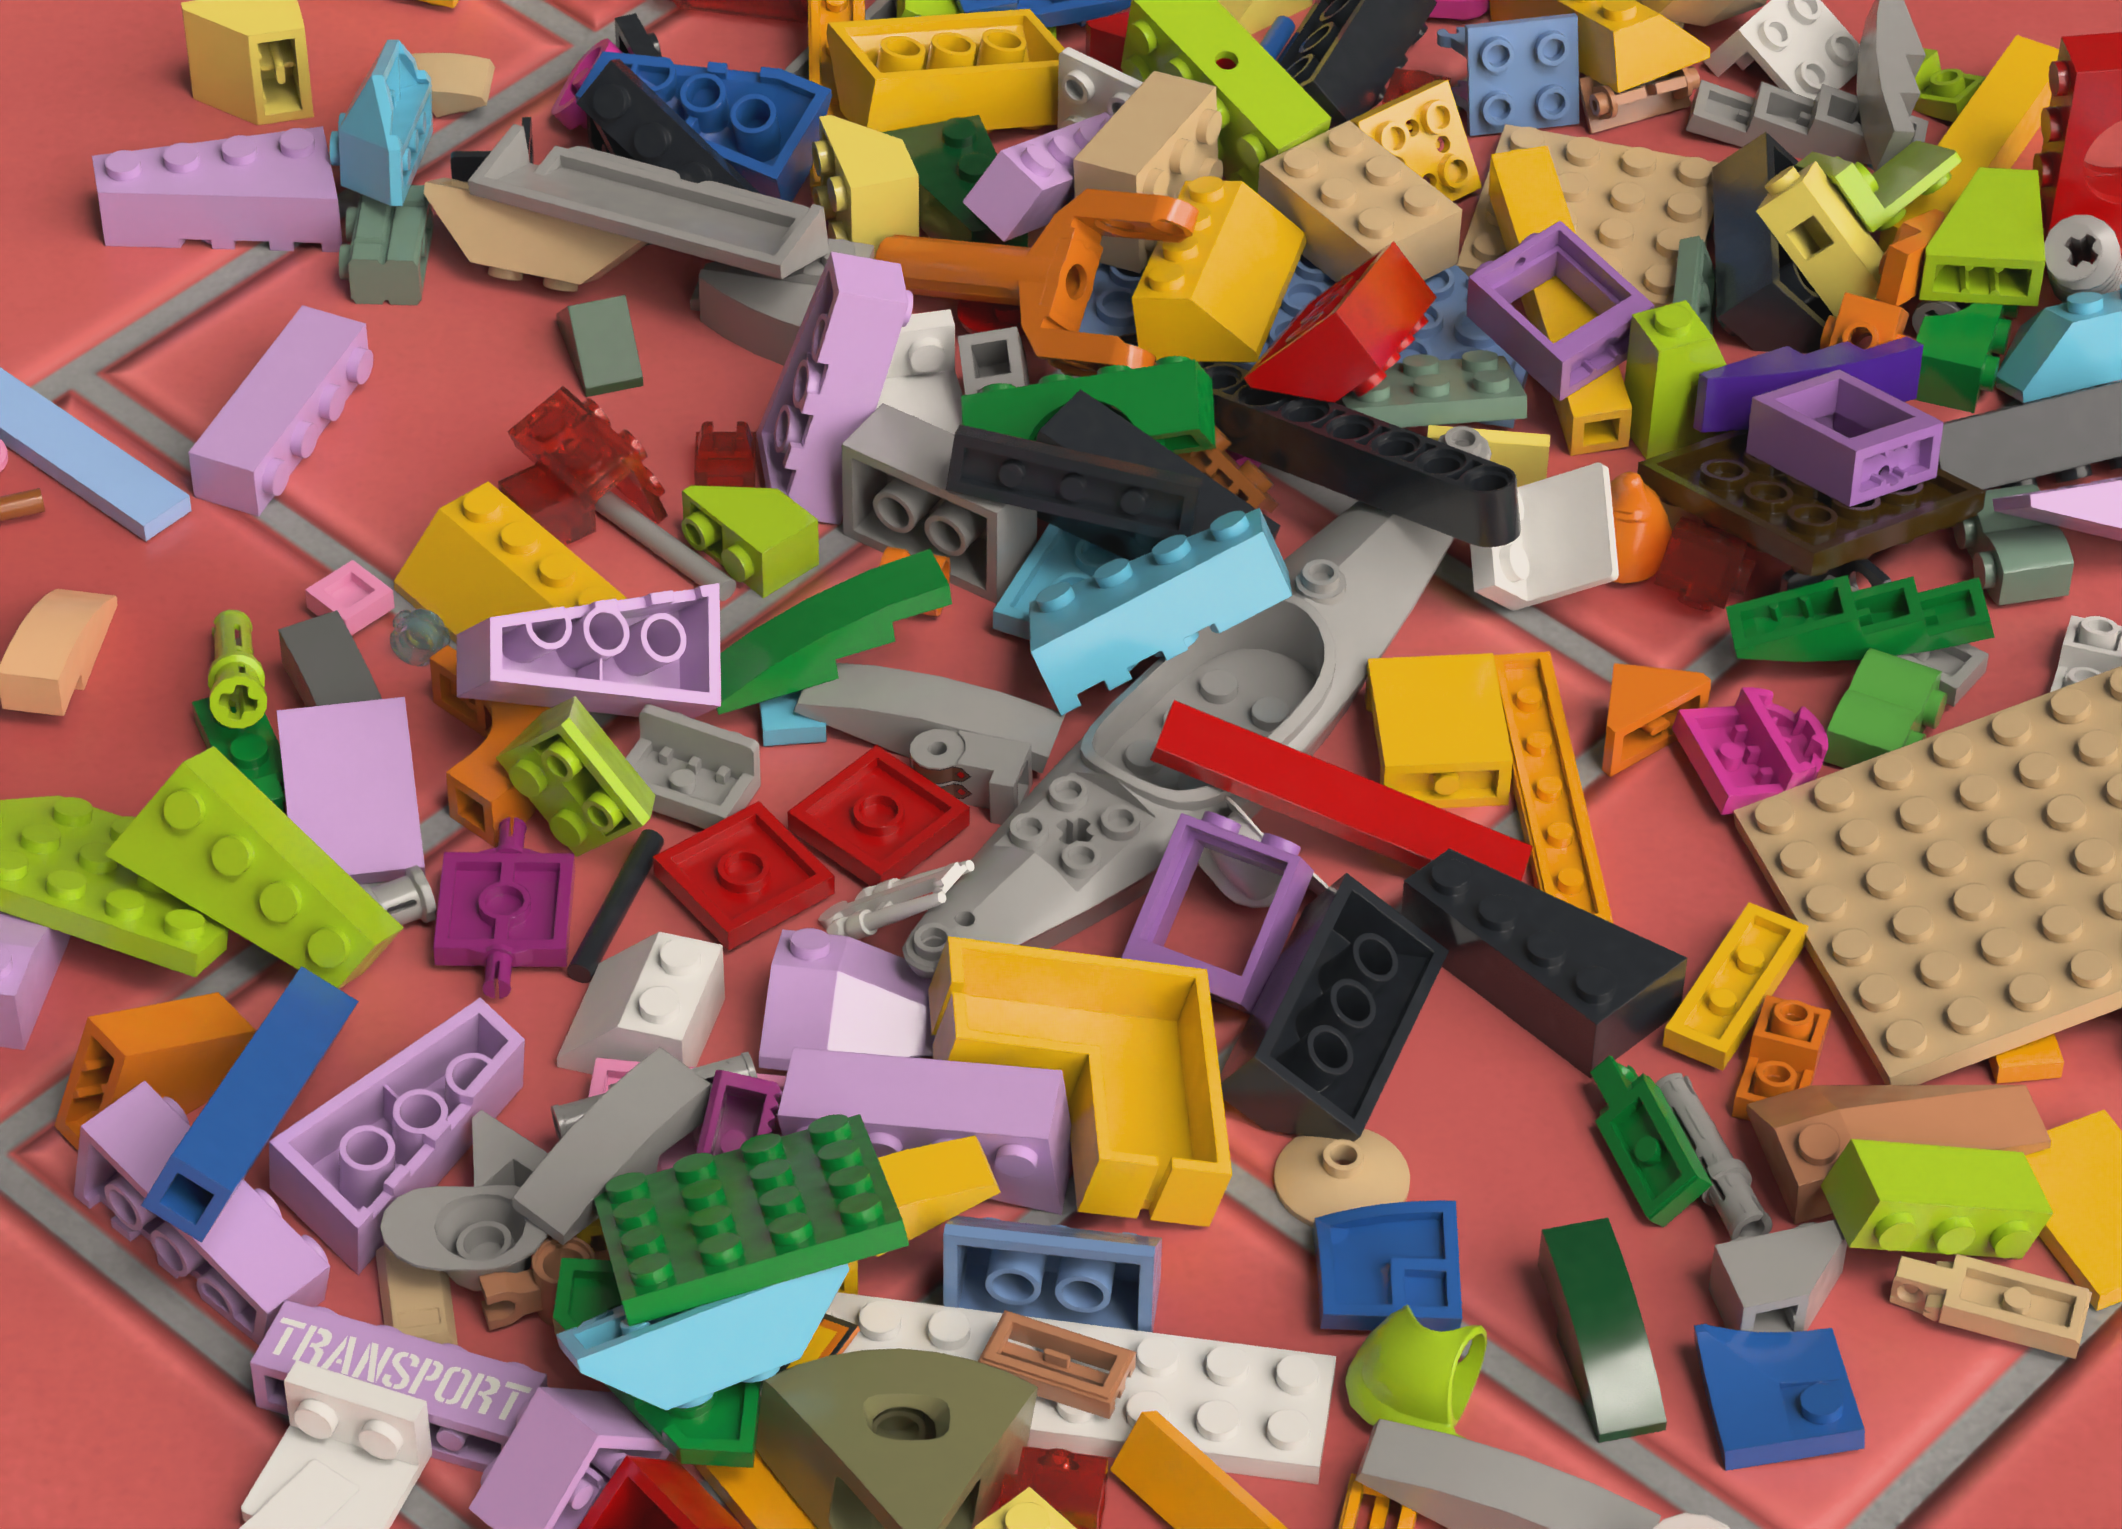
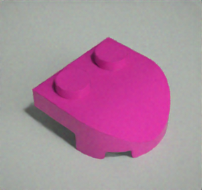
M1742 687L1735 706L1678 710L1672 730L1720 814H1734L1733 810L1817 779L1828 750V737L1824 727L1814 714L1803 706L1795 714L1782 706L1772 703L1773 692L1770 690Z

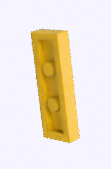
M1748 902L1666 1025L1662 1046L1723 1071L1760 1015L1766 995H1773L1805 946L1806 933L1809 926Z

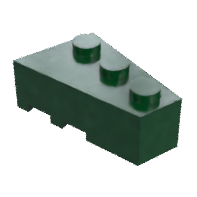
M979 115L952 118L947 121L882 132L903 140L919 175V227L930 238L1028 247V233L1004 242L963 203V200L997 156Z

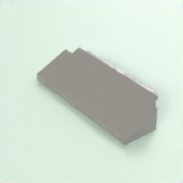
M516 124L511 126L468 180L471 195L779 279L787 277L829 253L824 206L813 204L809 208L797 203L714 181H703L697 184L681 179L676 171L583 146H575L569 149L554 146L540 165L532 164L529 160L524 126Z

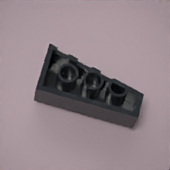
M1081 389L1038 432L1036 442L1203 479L1193 535L1209 529L1212 522L1224 514L1233 511H1243L1246 514L1256 509ZM1037 511V518L1129 561L1151 553L1153 547L1164 540ZM1263 514L1275 540L1281 525Z
M1450 848L1404 880L1401 915L1449 950L1442 967L1589 1078H1592L1590 1072L1606 1057L1610 1055L1616 1060L1670 1020L1682 1003L1687 957Z

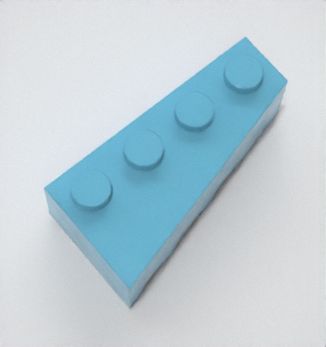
M1260 508L1246 514L1243 511L1229 512L1213 521L1207 530L1190 537L1185 535L1168 537L1156 544L1151 553L1131 561L1125 558L1112 560L1099 567L1095 571L1094 576L1073 585H1070L1068 582L1057 583L1041 591L1037 595L1036 600L1029 602L1031 654L1062 716L1081 706L1077 694L1104 681L1110 691L1131 680L1132 677L1129 671L1136 667L1140 661L1152 655L1164 657L1168 661L1189 650L1188 647L1199 637L1198 631L1209 626L1212 632L1220 634L1291 597L1289 571Z

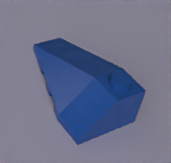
M605 51L601 53L576 93V102L610 60L620 59L758 192L785 201H793L812 168V142L820 140L819 117L827 115L832 98L831 89L779 68L761 67L759 73L728 70L727 63L708 62L707 67L677 65L667 57Z

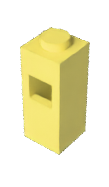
M1815 161L1797 172L1794 166H1790L1773 177L1765 185L1769 193L1756 212L1831 313L1838 317L1845 292L1875 300L1881 280L1879 264L1884 252L1818 163Z

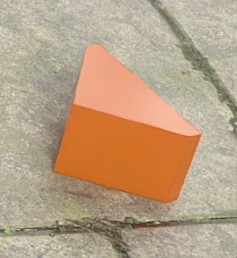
M1614 663L1602 771L1609 777H1612L1677 741L1678 739L1672 730V726L1678 710L1708 708L1711 679L1701 672Z

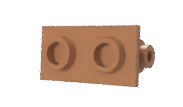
M1695 67L1682 68L1620 93L1613 91L1608 85L1597 82L1590 76L1579 78V91L1590 134L1692 106L1690 96L1693 90L1700 86V77Z

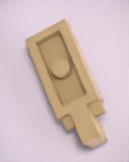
M1956 1254L1954 1262L1937 1261L1936 1265L1901 1256L1891 1288L1890 1302L1915 1312L1923 1313V1316L1933 1321L1939 1320V1323L2076 1359L2092 1292L2088 1288Z

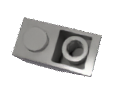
M1835 1219L1821 1223H1804L1793 1229L1755 1237L1742 1236L1730 1242L1715 1245L1708 1290L1725 1327L1732 1330L1752 1332L1807 1331L1843 1272L1847 1242Z

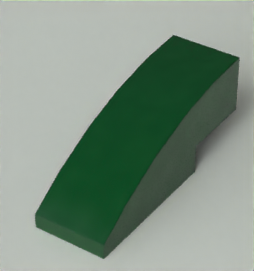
M1609 1218L1542 1229L1538 1267L1558 1316L1556 1336L1598 1443L1665 1431L1667 1419L1648 1337L1624 1258Z

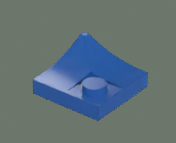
M1436 1200L1378 1204L1314 1218L1312 1236L1317 1268L1320 1329L1373 1331L1391 1313L1401 1309L1406 1304L1410 1306L1417 1321L1428 1329L1443 1332L1461 1327L1462 1301L1456 1201Z
M1707 1324L1694 1325V1341L1700 1371L1725 1471L1865 1449V1428L1832 1328L1796 1332H1752L1732 1330Z

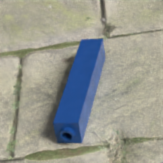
M301 966L174 1150L141 1206L202 1243L327 1054L359 1001Z

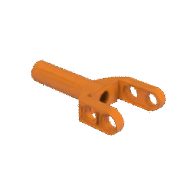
M1086 189L1054 214L1031 248L894 234L892 237H886L880 243L875 259L901 264L906 290H910L912 295L1020 306L1021 326L1037 357L1047 360L1049 365L1060 369L1065 375L1077 377L1097 375V371L1106 366L1124 365L1136 369L1154 366L1156 357L1152 353L1137 346L1126 344L1118 336L1079 332L1087 303L1093 291L1095 275L1104 248L1100 245L1102 236L1180 243L1193 235L1199 210L1187 202L1169 196Z

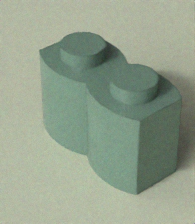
M2034 484L1987 490L1984 509L1977 513V516L1958 522L1953 526L1954 537L1960 549H1967L1973 560L1974 577H1979L1982 589L1987 590L1990 598L1998 606L2069 595L2074 560L2069 544L2061 529L2055 525L1994 511L1993 499L2041 491Z

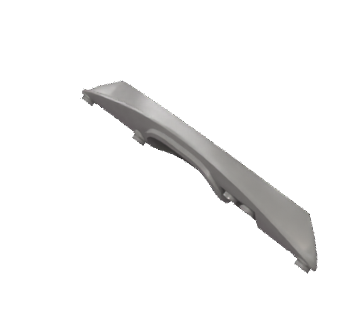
M1457 426L1451 428L1438 439L1441 443L1487 460L1491 459L1492 453L1488 441L1471 427ZM1361 501L1353 504L1284 559L1289 571L1291 597L1220 634L1212 632L1209 626L1198 631L1199 637L1188 647L1189 650L1168 661L1164 657H1160L1107 707L1089 727L1084 737L1058 762L971 859L974 863V870L959 877L945 893V903L928 909L902 947L907 965L918 976L932 979L948 936L1049 949L1124 908L1149 892L1181 813L1201 820L1204 812L1210 811L1228 818L1232 813L1225 802V797L1228 796L1251 819L1264 806L1150 760L1173 701L1176 700L1313 756L1347 712L1366 682L1368 659L1381 658L1414 609L1453 542L1454 537Z

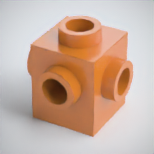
M1845 292L1838 317L1829 315L1825 323L1820 341V349L1846 341L1859 347L1860 341L1866 336H1872V341L1868 348L1906 337L1903 333L1909 313L1902 307Z

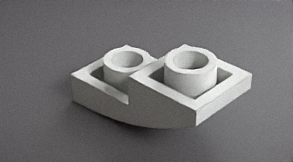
M2071 615L2050 692L2122 666V626L2105 617L2090 616L2082 618Z

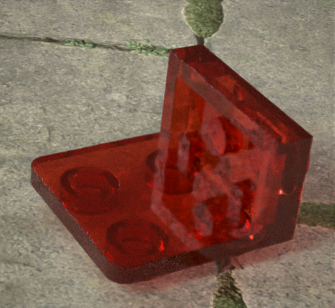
M562 386L507 431L515 447L586 510L615 486L655 523L659 524L668 517L660 500V497L665 494V490L655 475L642 463L648 457L646 451L628 430L623 429L620 433L614 431L611 428V422L607 415L591 398L581 402L568 389Z

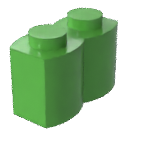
M1870 648L1862 658L1849 689L1841 698L1829 723L1826 733L1828 737V750L1824 761L1848 768L1926 739V734H1923L1926 726L1933 729L1937 728L1947 702V693L1939 691L1942 671Z

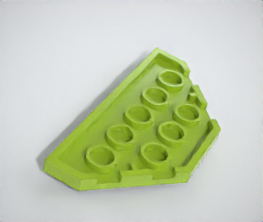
M59 795L0 800L1 912L192 977H197L227 949L229 928L104 855L136 817H122L95 808L90 802L76 797H63Z

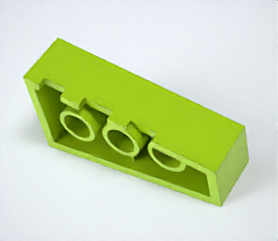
M214 746L182 762L104 854L299 970L302 966L338 989L363 974L404 928Z

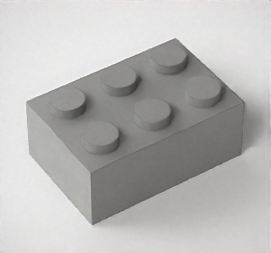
M882 403L842 443L843 535L883 553L886 547L889 546L906 549L911 555L931 549L935 555L950 557L951 572L949 583L997 604L1037 543V511L947 491L946 484L955 434Z

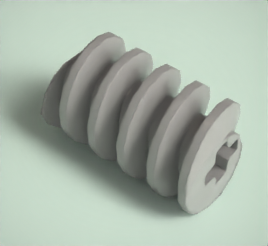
M2073 215L2059 221L2050 230L2044 242L2045 264L2054 295L2062 303H2067V297L2075 293L2096 292L2106 294L2118 291L2122 284V256L2115 232L2105 221L2091 215ZM2091 259L2095 261L2093 264L2089 263ZM2076 261L2079 263L2077 267L2074 266Z

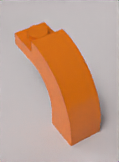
M446 645L429 658L433 702L485 738L484 742L477 749L445 772L449 816L495 848L498 846L499 824L503 819L510 817L512 835L514 817L526 823L537 810L530 799L513 786L508 772L496 757L542 712L546 711V708L457 697V651Z

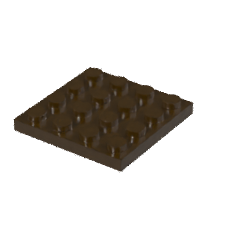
M1749 430L1729 431L1638 462L1637 473L1640 474L1643 482L1657 493L1662 502L1680 507L1703 519L1707 526L1724 530L1745 541L1751 549L1768 553L1791 565L1793 571L1806 576L1823 575L1829 569L1854 560L1867 559L1873 553L1898 544L1910 543L1914 538L1930 532L1951 528L1958 522L1977 516V513L1984 509L1986 495L1985 490L1938 468L1936 478L1848 507L1746 453Z

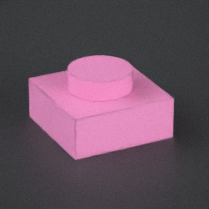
M351 560L305 589L307 608L317 616L337 610L351 635L395 608L393 590L354 560Z

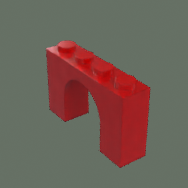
M2122 32L2062 36L2057 61H2052L2049 66V87L2052 94L2049 107H2044L2041 112V132L2044 139L2041 153H2036L2033 158V170H2038L2044 242L2050 230L2062 219L2073 215H2091L2106 222L2115 232L2120 248H2122V167H2100L2084 161L2087 151L2097 137L2106 129L2122 120Z

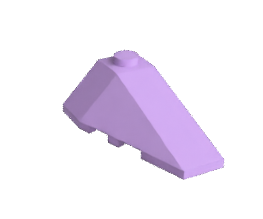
M804 928L797 931L782 929L771 964L759 1051V1068L788 1071L793 1047L913 1058L933 1056L932 1044L936 1035H931L928 988L932 979L918 976L907 965L905 958L849 936L827 934L815 928Z

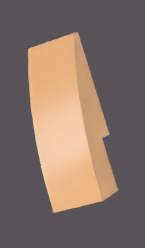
M55 589L36 603L20 624L0 663V698L2 709L64 716L74 689H85L117 608V597L115 595Z

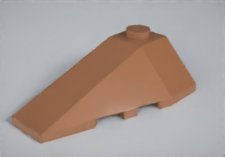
M1810 1085L1749 1103L1746 1107V1112L1794 1225L1833 1213L1820 1185L1850 1139L2023 1152L2024 1155L2048 1149L2051 1146V1139L2026 1085Z

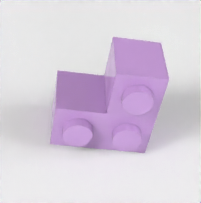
M538 1387L535 1394L518 1411L516 1427L500 1455L494 1458L484 1470L481 1477V1487L468 1509L492 1529H577L626 1455L666 1460L670 1451L613 1392Z

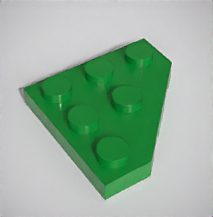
M561 1257L553 1314L555 1334L573 1327L578 1328L584 1321L623 1305L611 1260ZM763 1381L753 1383L739 1382L714 1392L713 1396L701 1405L691 1408L675 1407L667 1411L605 1384L681 1464L754 1467Z

